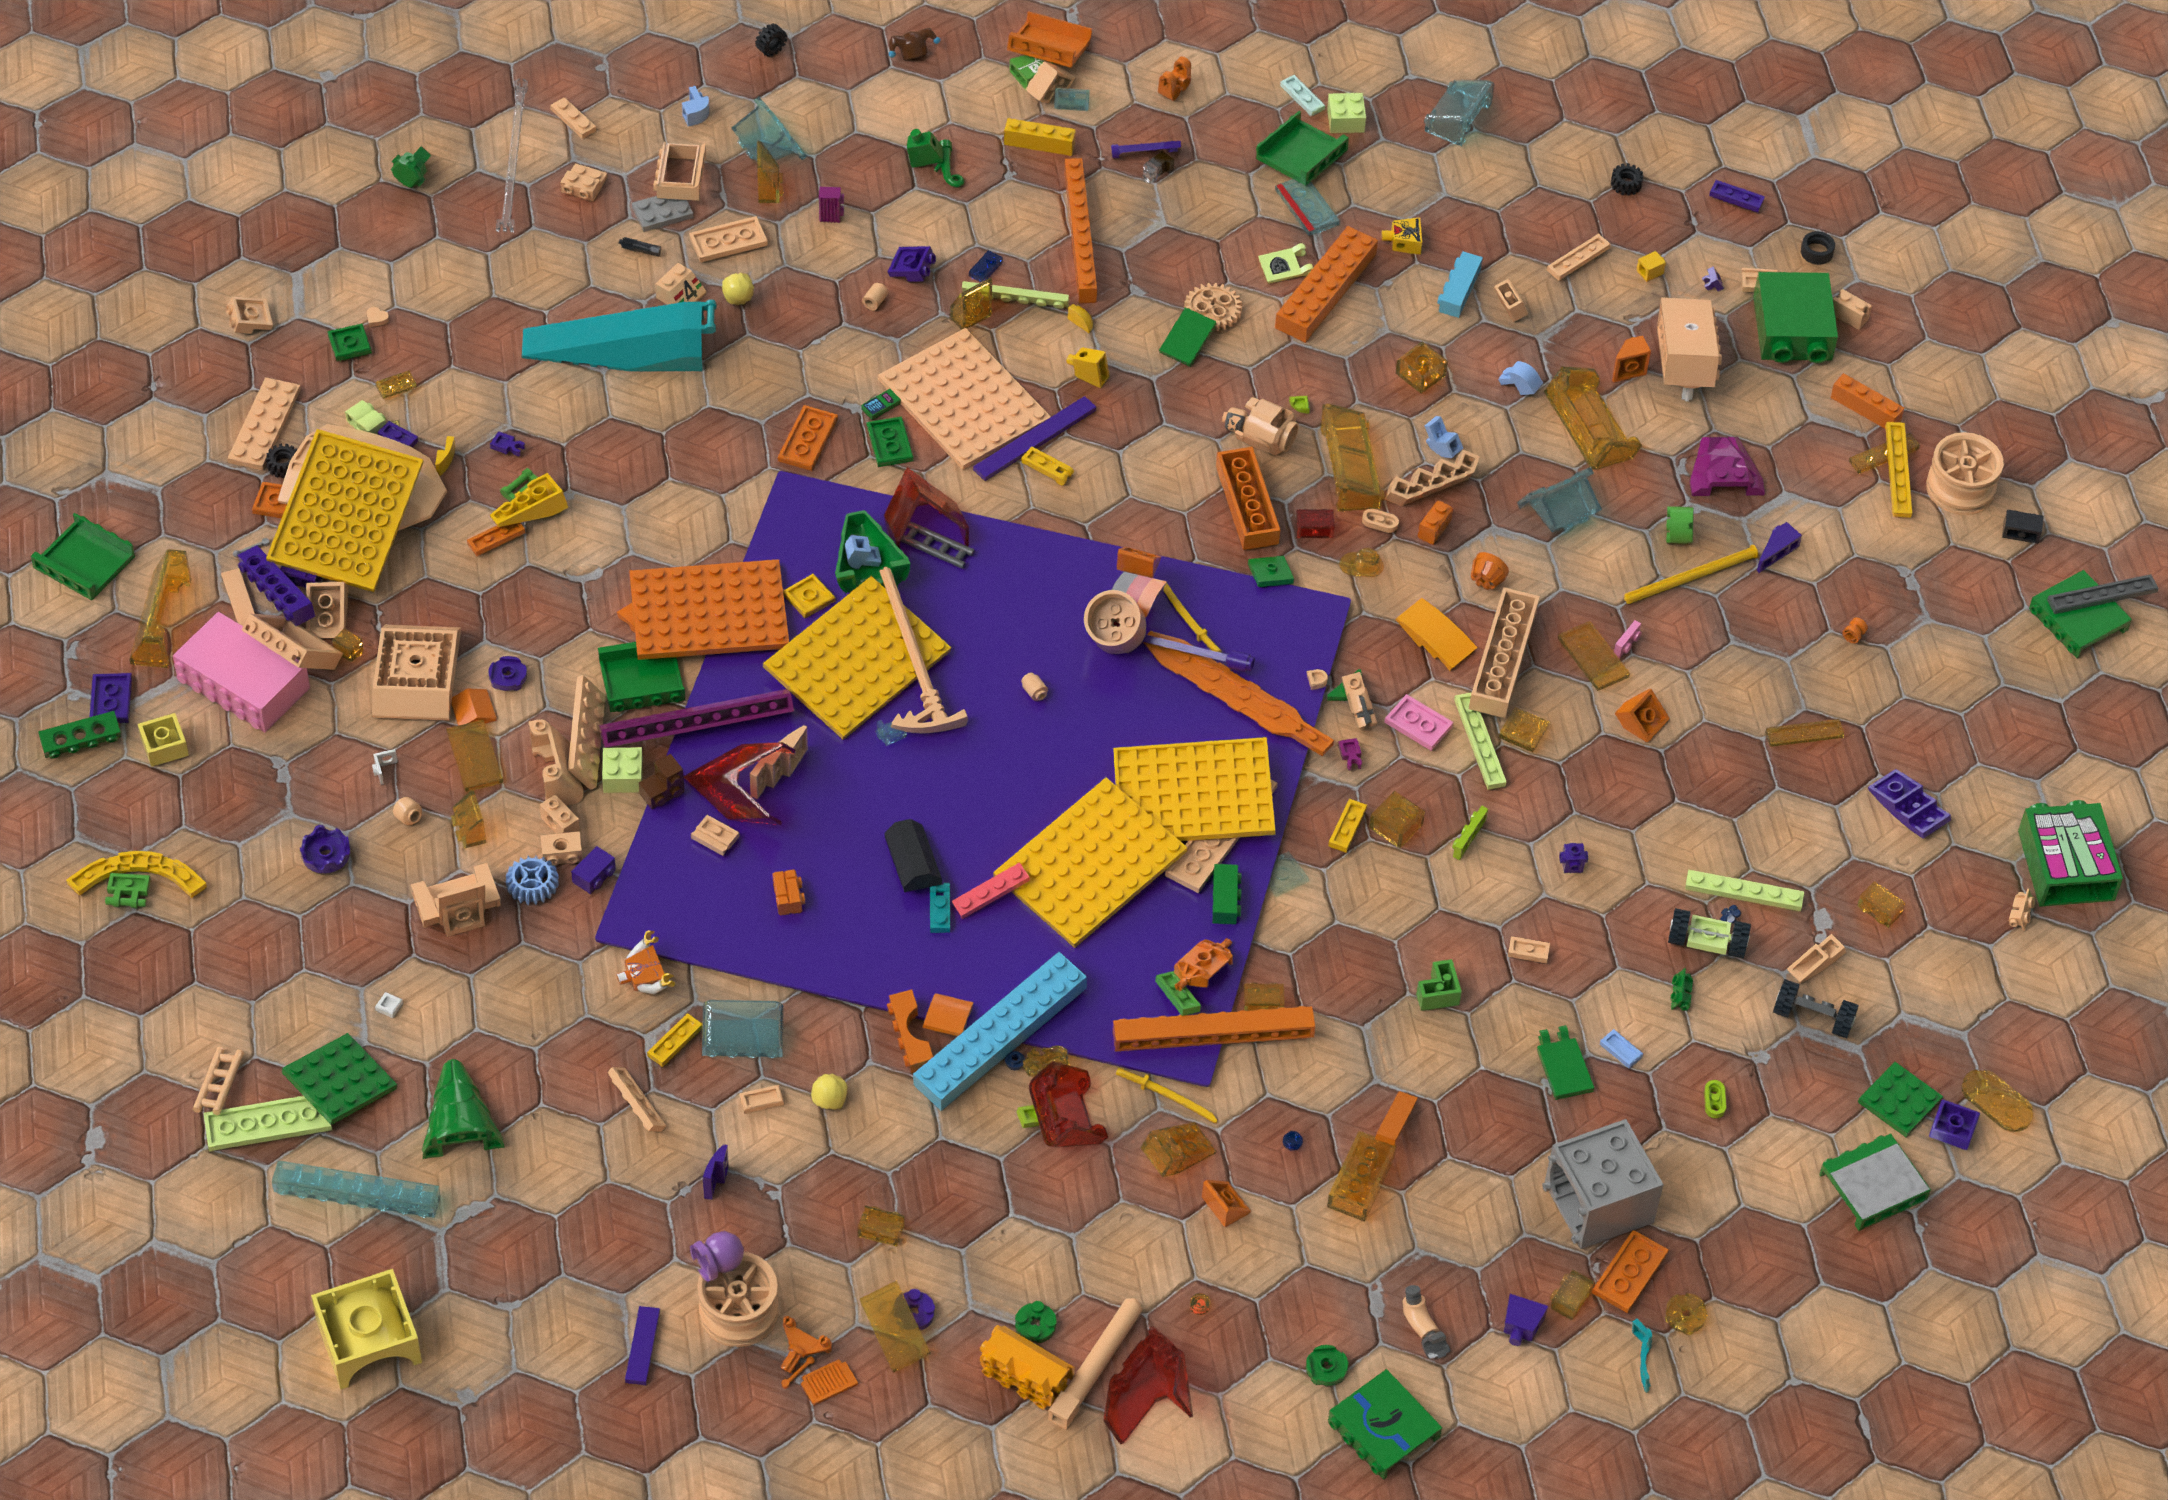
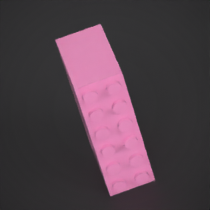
M217 612L173 655L177 679L182 684L192 687L195 692L205 695L211 702L218 703L224 710L236 714L239 719L249 722L255 729L266 732L310 689L307 668H298L243 632V626Z

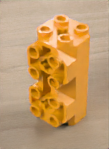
M996 1325L992 1331L991 1338L988 1341L985 1340L980 1347L982 1355L979 1361L983 1367L982 1373L988 1378L997 1380L1006 1389H1009L1011 1385L1018 1388L1017 1394L1021 1398L1032 1401L1041 1410L1051 1407L1060 1392H1064L1067 1388V1380L1073 1379L1074 1367L1006 1326Z

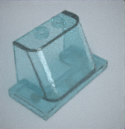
M759 96L754 100L758 106L731 128L738 136L739 140L737 142L743 149H748L746 151L747 155L751 160L755 158L761 166L792 153H796L801 160L807 157L774 112Z
M1591 467L1577 472L1570 478L1552 486L1534 490L1517 502L1519 509L1531 505L1552 533L1560 529H1564V531L1569 530L1577 522L1583 524L1590 520L1589 517L1602 510L1587 479L1594 474Z

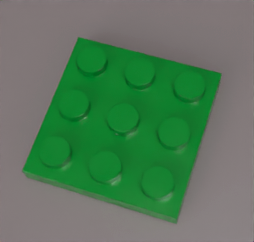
M1894 1062L1862 1094L1858 1103L1906 1138L1941 1102L1943 1096L1897 1062Z

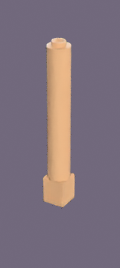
M1133 1298L1124 1300L1065 1391L1060 1392L1049 1409V1421L1067 1430L1079 1412L1081 1403L1142 1313L1143 1309L1138 1300Z

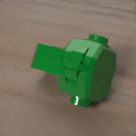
M422 146L414 154L409 152L402 156L398 154L391 161L393 163L391 171L397 181L401 182L404 186L412 188L414 185H417L419 187L426 180L424 178V174L427 172L425 162L432 155Z

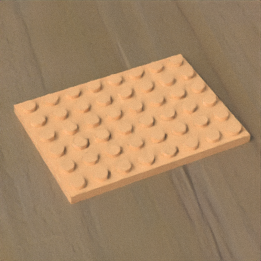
M966 328L878 375V380L887 390L891 389L901 399V405L962 470L992 455L1051 417Z

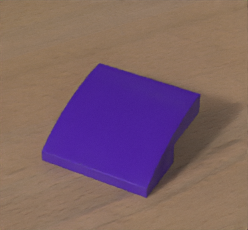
M722 1145L714 1153L704 1171L703 1189L705 1199H713L716 1183L725 1184L729 1168L728 1145Z

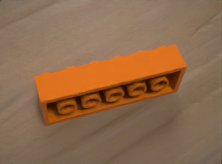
M1253 447L1217 452L1216 469L1243 550L1279 544L1280 527Z

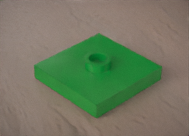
M363 323L327 331L336 362L372 353Z
M1284 556L1248 559V566L1258 587L1294 584V577Z

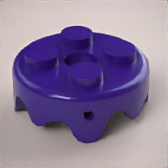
M317 825L311 834L303 837L302 846L300 847L302 861L308 869L316 873L326 874L338 871L347 863L350 857L348 836H345L338 828L328 830L324 825ZM325 850L331 851L327 855L321 854V852Z

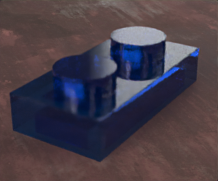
M988 250L970 269L969 277L984 284L1003 263V257Z

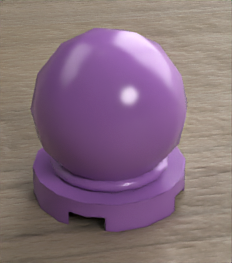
M722 1231L709 1236L705 1244L701 1241L695 1242L690 1246V1253L693 1261L698 1260L701 1267L698 1272L706 1282L717 1279L718 1272L727 1273L739 1266L743 1259L744 1247L739 1237L730 1232Z

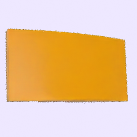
M1423 598L1419 599L1395 619L1419 648L1423 645L1434 659L1438 657L1449 671L1477 649V646L1462 630Z

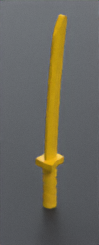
M1166 584L1164 586V593L1185 622L1197 635L1196 640L1198 642L1202 640L1210 650L1221 653L1222 650L1207 636V630H1202L1175 596L1169 585Z
M1118 1067L1116 1075L1140 1084V1089L1144 1090L1146 1087L1183 1105L1209 1121L1217 1123V1119L1212 1112L1150 1081L1148 1075L1141 1077Z

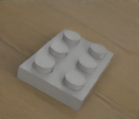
M654 196L632 203V209L643 232L693 218V212L687 200L664 199Z

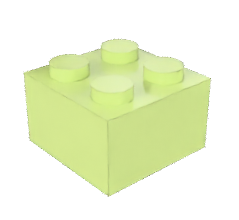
M1363 93L1329 94L1327 111L1330 133L1365 132L1366 113Z
M642 747L603 748V793L639 792V782L643 778Z

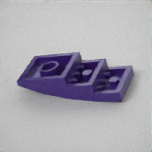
M1897 769L1868 786V790L1896 819L1922 839L1951 821V815L1937 806V800L1923 792V785Z

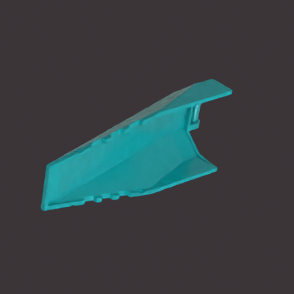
M712 299L706 302H680L524 328L522 358L557 363L568 361L573 362V365L584 363L590 364V367L600 365L607 366L608 369L630 372L703 371L702 334H713L716 332L714 316L717 303ZM704 311H707L706 325H702V320H704Z

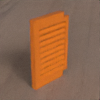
M840 1359L802 1376L803 1382H801V1386L813 1406L858 1385V1381L846 1361L841 1363Z

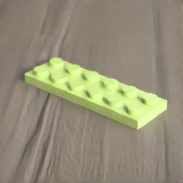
M304 1096L223 1109L220 1115H215L212 1111L204 1113L209 1151L332 1130V1126Z

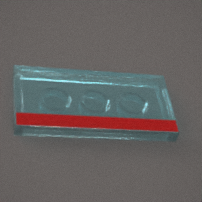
M1292 179L1275 185L1276 192L1308 236L1339 225V219L1312 182L1305 186Z

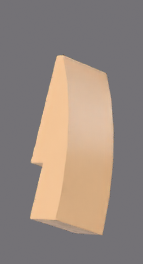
M1831 934L1819 945L1815 944L1789 966L1787 971L1801 984L1819 974L1846 953L1845 947Z

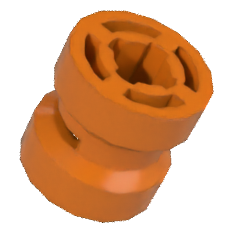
M1855 617L1850 621L1849 626L1843 630V637L1850 643H1857L1861 639V635L1867 632L1868 625L1861 618Z

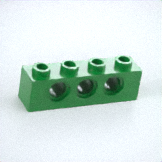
M114 711L38 731L45 758L50 757V759L60 757L62 753H76L80 751V748H94L99 746V743L106 741L107 743H112L121 738L120 728ZM96 728H103L105 730L102 734L94 732ZM78 733H84L86 735L85 738L81 740L76 739L75 736ZM59 738L67 740L63 745L57 744L56 741Z

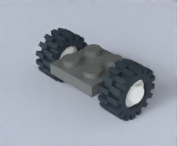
M1784 979L1773 1013L1788 1018L1793 1005L1796 1006L1797 1004L1834 1017L1836 1021L1832 1034L1848 1038L1856 1018L1858 1004L1843 1000L1837 1013V1010L1834 1009V1004L1822 1001V1004L1816 1003V998L1803 994V997L1798 996L1796 999L1800 984Z

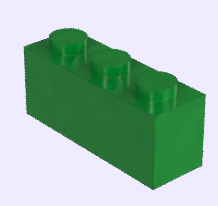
M1214 864L1212 923L1236 924L1237 917L1241 916V905H1237V901H1241V889H1237L1238 884L1241 885V873H1238V865Z

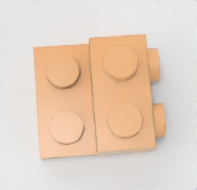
M575 163L571 171L567 170L560 182L561 192L594 201L608 178L607 173Z
M231 297L230 303L226 305V314L231 316L229 326L234 328L235 333L252 334L254 329L271 330L273 327L267 299Z

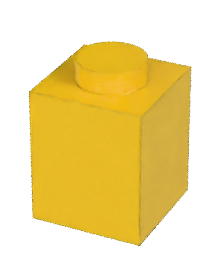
M1655 251L1638 259L1636 271L1647 282L1664 274L1666 262Z

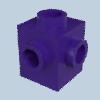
M1583 843L1564 844L1563 852L1559 853L1560 864L1563 865L1564 873H1583L1585 863H1588V852L1584 851Z

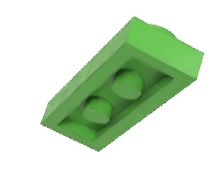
M1174 971L1156 975L1155 982L1182 1016L1200 1012L1201 1005L1186 986L1181 991L1175 989V984L1180 979Z

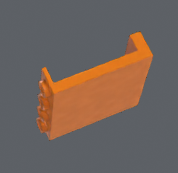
M1028 11L1025 24L1017 33L1011 32L1009 34L1007 50L1072 68L1090 45L1092 28Z

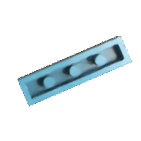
M1463 251L1460 258H1456L1455 269H1451L1448 278L1449 282H1445L1444 293L1439 295L1437 304L1440 305L1439 312L1457 318L1460 317L1481 271L1483 257Z

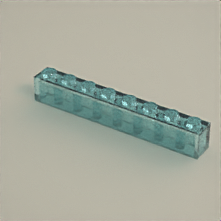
M284 1161L277 1162L271 1181L273 1191L280 1195L289 1194L300 1198H314L323 1202L333 1201L342 1205L352 1204L361 1208L371 1207L381 1211H396L400 1214H414L423 1218H435L441 1197L439 1186Z

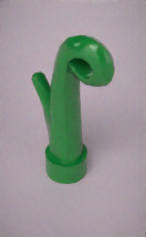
M946 139L941 140L940 144L944 148L943 162L937 163L934 171L937 172L941 168L945 181L952 187H960L965 182L964 178L959 174L951 176L952 142Z

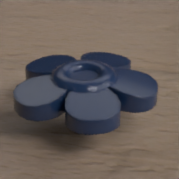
M1731 905L1729 909H1723L1721 912L1723 916L1720 920L1733 924L1736 918L1741 916V911L1736 905Z

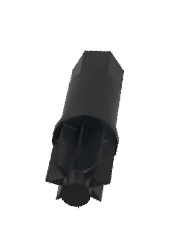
M624 237L623 240L619 239L621 248L658 257L661 253V246Z

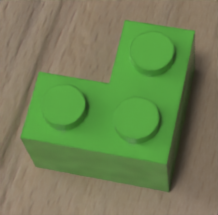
M1453 960L1433 962L1432 979L1418 981L1416 996L1420 1010L1460 1005L1462 991Z

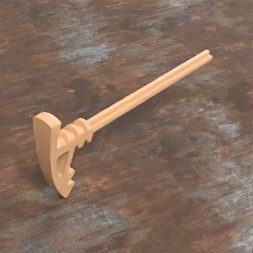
M884 567L883 570H880V574L923 693L920 698L924 702L923 706L925 709L916 716H913L912 711H909L904 719L901 718L900 714H897L891 724V728L911 733H934L964 727L968 722L965 709L950 717H947V714L944 712L945 709L941 704L942 700L939 697V692L933 689L891 569ZM930 718L933 720L932 722H925Z

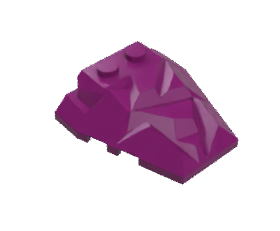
M1702 437L1690 478L1692 496H1710L1712 487L1745 486L1746 496L1765 495L1763 478L1738 437Z

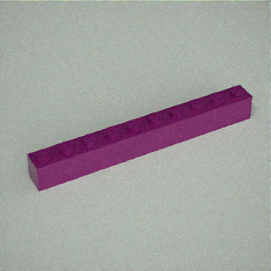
M788 689L603 724L599 725L602 744L607 748L793 712L794 709L791 693Z

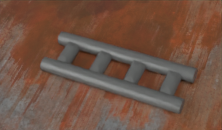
M911 521L907 523V528L911 529L905 536L900 533L897 538L898 541L961 569H964L966 562L962 561L966 554L973 556L975 552L974 549ZM917 533L927 536L922 543L913 539ZM933 540L943 543L939 550L930 547ZM950 547L959 551L955 557L946 554Z

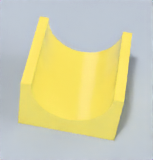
M393 1269L311 1295L316 1321L340 1389L349 1387L350 1379L359 1369L379 1359L405 1357L410 1359L414 1365L422 1363L418 1337Z

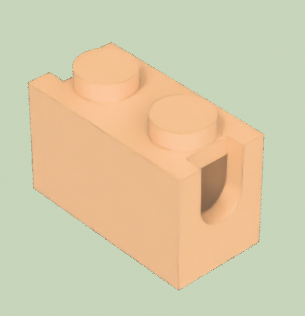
M1844 289L1840 290L1838 298H1833L1835 317L1858 330L1869 320L1872 305Z

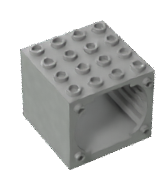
M1626 1119L1552 1145L1551 1154L1548 1156L1549 1164L1545 1183H1542V1187L1545 1192L1549 1191L1573 1235L1571 1237L1573 1244L1577 1243L1580 1249L1654 1223L1663 1183Z

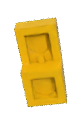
M447 436L445 450H437L435 466L439 476L447 470L454 457L456 447L453 436Z

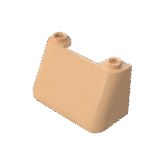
M546 720L529 721L533 756L541 755L545 762L555 760V764L549 765L543 770L545 801L556 795L566 806L581 802L584 797L581 781L568 771L570 742Z

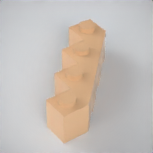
M1462 450L1457 456L1455 464L1440 459L1434 466L1432 473L1418 467L1413 473L1410 482L1396 476L1389 485L1385 500L1399 506H1404L1466 481L1475 472L1480 456Z

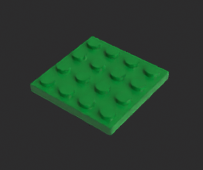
M349 1033L282 1068V1074L330 1125L397 1089V1083Z

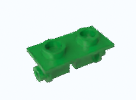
M1684 968L1678 974H1675L1672 979L1671 1010L1678 1006L1681 1007V1010L1687 1011L1691 1007L1692 995L1688 993L1692 992L1693 978L1690 974H1686V968Z

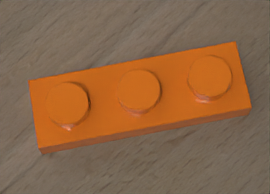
M521 523L501 527L495 526L467 539V545L477 557L525 534V528Z

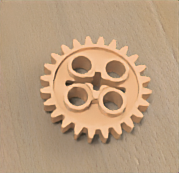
M1207 283V287L1202 284L1200 289L1194 287V292L1189 291V295L1186 296L1184 308L1186 307L1217 322L1215 326L1217 331H1219V327L1226 330V325L1232 327V323H1237V318L1240 319L1242 313L1240 296L1236 295V291L1230 292V287L1224 289V284L1217 287V283L1214 286Z

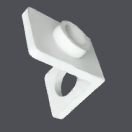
M395 749L374 754L375 764L372 765L374 776L378 775L381 785L384 782L380 767L397 763ZM385 756H392V758L389 760H382V758Z

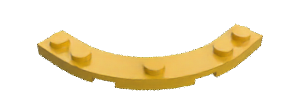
M128 851L118 853V856L107 859L104 857L100 858L66 879L67 884L79 896L97 883L110 877V873L149 872L158 874L173 881L191 898L207 888L206 882L186 864L177 859L172 860L164 857L161 853L149 851Z

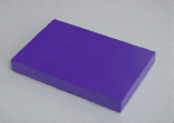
M132 673L93 674L89 717L114 711L118 723H129Z

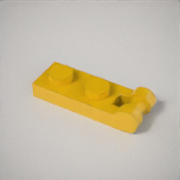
M1032 446L1021 458V463L1054 479L1061 486L1067 482L1068 477L1074 474L1072 467Z

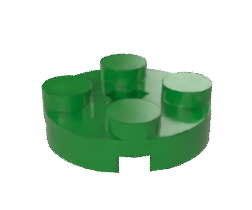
M1041 1301L1026 1304L1016 1313L1015 1330L1017 1334L1027 1340L1042 1343L1054 1335L1057 1324L1056 1315L1050 1307L1044 1305ZM1032 1320H1039L1040 1325H1031Z
M1320 1345L1314 1348L1313 1352L1308 1355L1306 1372L1314 1384L1332 1386L1344 1381L1348 1370V1359L1343 1352L1341 1353L1336 1350L1337 1347ZM1324 1362H1328V1364L1332 1365L1333 1367H1330V1369H1326L1322 1366L1324 1365Z

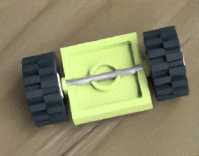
M1675 908L1673 919L1671 920L1668 943L1684 946L1686 933H1689L1687 947L1726 955L1727 945L1730 942L1728 955L1744 959L1751 924L1735 921L1733 932L1730 934L1731 922L1692 915L1691 925L1688 926L1691 911Z

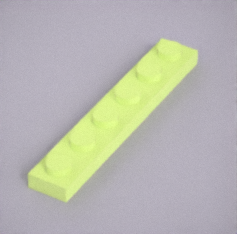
M963 281L962 292L968 297L983 296L985 299L998 298L1005 302L1014 300L1021 304L1052 305L1059 309L1069 306V295L967 281Z
M1471 693L1455 695V704L1487 790L1505 787L1507 782L1481 712L1468 709Z
M1688 870L1685 890L1801 911L1804 891L1694 870Z

